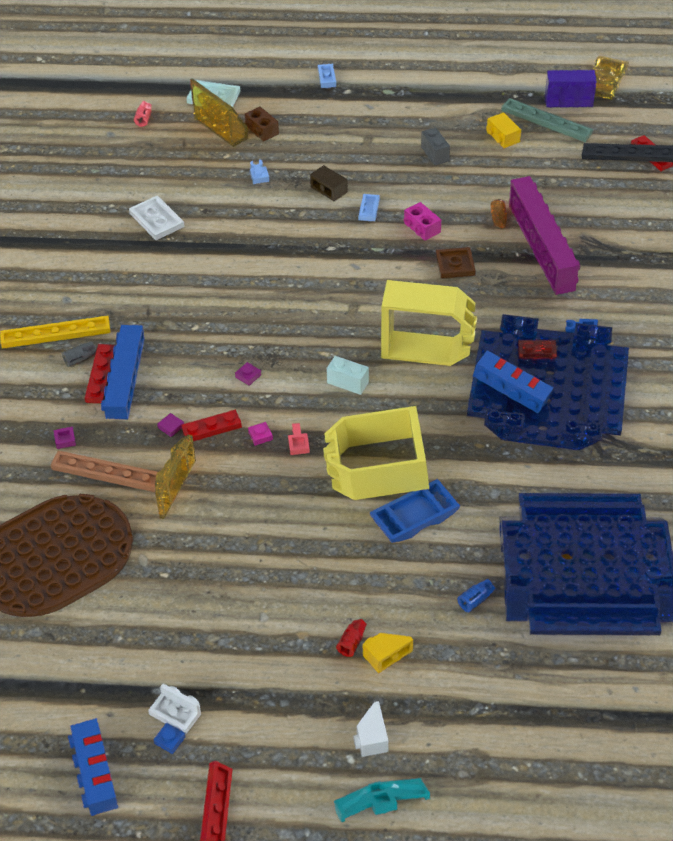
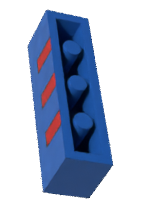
M488 350L477 363L472 375L536 413L541 411L553 390V387Z
M97 718L70 725L72 734L68 735L71 749L75 748L76 754H73L72 757L75 768H80L81 772L77 774L79 788L84 787L85 794L81 795L84 809L89 807L91 816L117 809L118 803Z

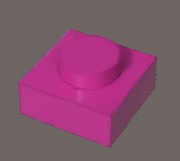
M266 422L248 427V433L255 446L273 440V435Z

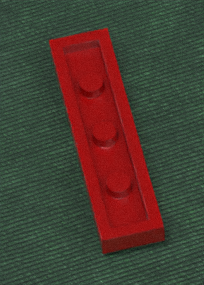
M98 344L85 394V403L101 404L102 400H105L104 389L105 386H108L107 375L108 372H111L110 361L114 359L113 344Z
M218 761L209 763L200 841H225L233 769Z

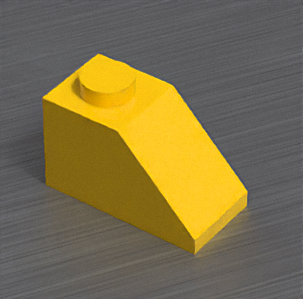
M379 633L374 637H369L363 643V656L378 674L413 651V638L411 636Z

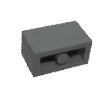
M435 127L421 131V148L432 163L438 165L449 162L450 145Z

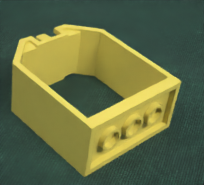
M387 280L381 306V358L451 366L470 355L471 346L468 345L474 342L477 316H474L472 312H475L476 303L458 287ZM394 310L452 316L461 324L460 333L454 337L394 331Z
M416 406L342 417L324 433L325 442L329 443L327 447L323 448L327 473L330 477L334 478L331 479L332 488L353 500L429 489L426 458ZM413 438L416 460L349 469L341 463V454L349 447Z

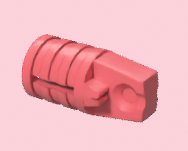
M142 101L134 117L136 125L144 127L148 124L152 104Z

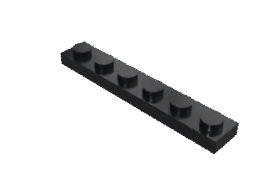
M584 143L582 159L673 162V146Z

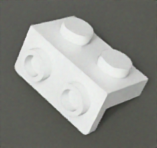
M162 684L160 687L161 694L148 710L149 715L165 724L166 722L185 732L186 735L201 715L200 704L196 698L180 693L176 687Z

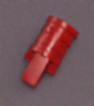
M363 619L354 620L345 629L336 645V649L340 654L346 657L354 655L367 626Z

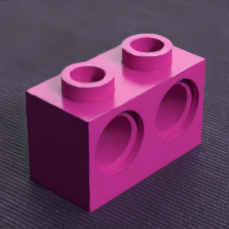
M419 202L404 210L405 225L410 227L423 240L441 233V219L423 203Z

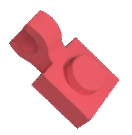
M300 423L292 424L293 435H288L290 455L310 453L307 433L301 434Z

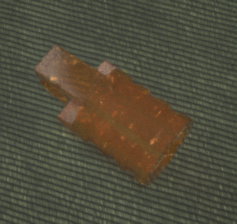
M496 199L490 204L492 219L495 226L503 229L507 221L505 201Z

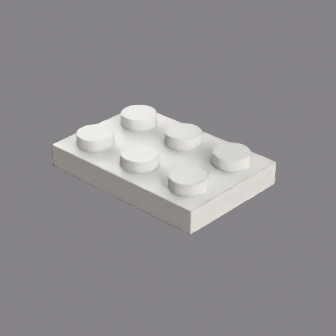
M158 195L129 208L130 215L155 240L185 227L184 221Z

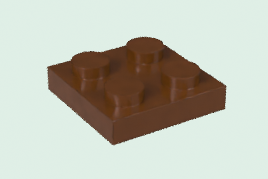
M470 247L436 250V259L441 279L476 275Z

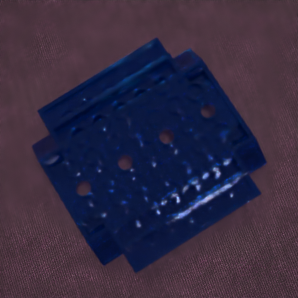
M502 314L500 325L502 332L481 330L475 367L488 350L553 387V390L549 397L551 401L546 402L541 411L536 413L473 377L467 416L485 418L484 426L501 440L564 449L582 450L601 441L602 434L621 436L629 348L608 345L611 343L613 327L576 323L574 333L538 329L539 318ZM550 345H556L558 347L552 348L550 347ZM551 371L554 374H547L546 372ZM539 427H546L547 430H540Z
M519 493L520 517L499 516L501 552H503L505 572L504 600L506 621L529 620L530 635L660 636L662 631L660 622H673V551L668 521L662 517H646L641 494ZM527 554L530 556V558L523 559L520 557V555ZM568 554L572 559H564L562 555ZM604 555H612L614 559H606ZM654 555L657 559L650 560L646 556Z

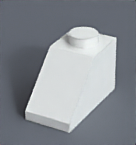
M379 701L372 704L357 725V735H353L355 748H360L362 757L388 752V737Z

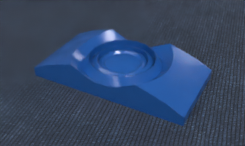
M436 479L429 483V489L412 491L371 511L370 516L391 543L410 539L422 529L430 525L442 523L460 509V505L442 483Z

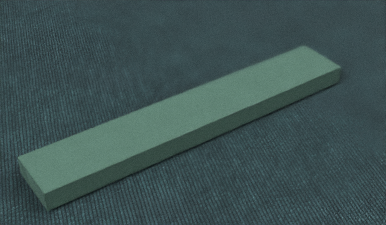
M511 98L501 108V111L586 142L593 134V129Z

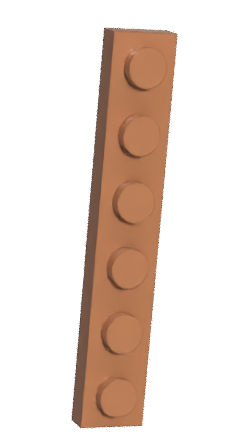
M59 450L51 463V469L160 494H162L168 481V474Z

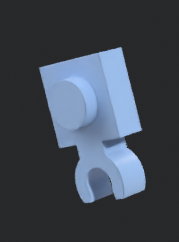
M259 160L257 165L251 161L250 175L253 184L269 182L266 166L263 167L262 160Z

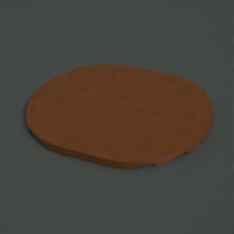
M80 493L74 496H67L66 494L48 499L1 524L0 612L17 617H36L50 614L70 605L111 581L127 563L133 545L131 526L124 512L107 499L96 498L90 494Z

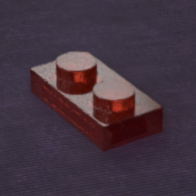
M518 340L519 359H556V340Z

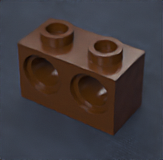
M261 106L245 113L244 123L246 128L250 129L263 142L279 135L278 121Z

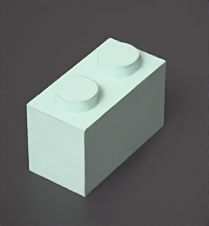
M334 356L327 367V383L361 395L369 383V367Z

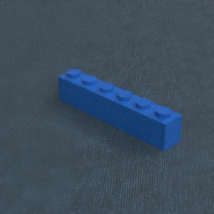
M121 325L120 332L116 334L117 345H114L113 348L114 359L110 361L111 372H108L107 375L108 386H105L104 389L105 400L101 402V410L105 412L106 419H129L145 340L143 325Z

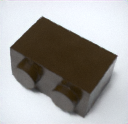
M323 165L310 174V187L335 202L348 192V179Z

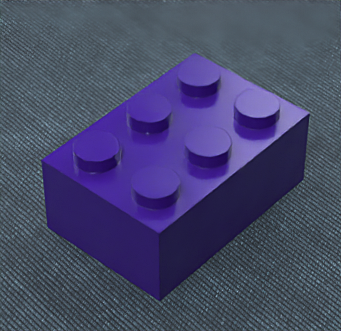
M547 70L545 87L546 108L593 107L596 89L595 70Z

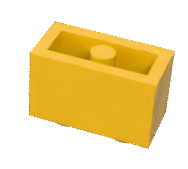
M504 112L487 118V133L503 148L520 143L521 129Z

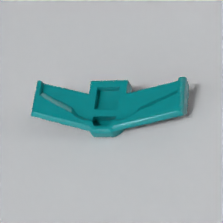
M421 778L378 781L334 800L336 814L342 823L346 818L370 807L375 815L397 810L396 800L415 798L429 800L430 792Z

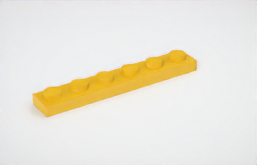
M109 316L0 331L1 347L9 348L111 333Z

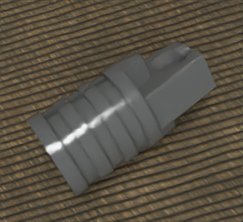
M88 342L63 351L61 354L67 367H70L96 354V348L92 342Z

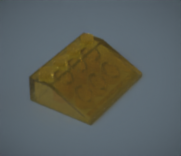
M193 78L190 79L194 119L232 147L248 140V128L234 108Z

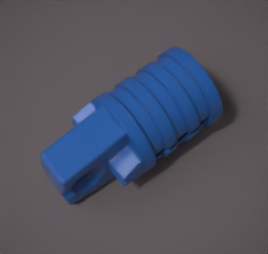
M489 579L473 585L462 595L458 596L457 601L464 611L470 612L484 602L495 590V587Z

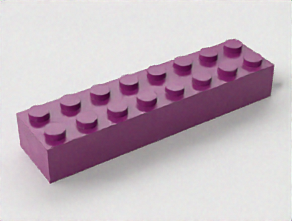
M530 176L512 179L509 207L555 295L576 291V284L579 281L578 271L580 270V262L574 257L572 248H569L566 237H563L560 226H557L554 215H551L548 204H545L542 193H539L536 183L533 182Z

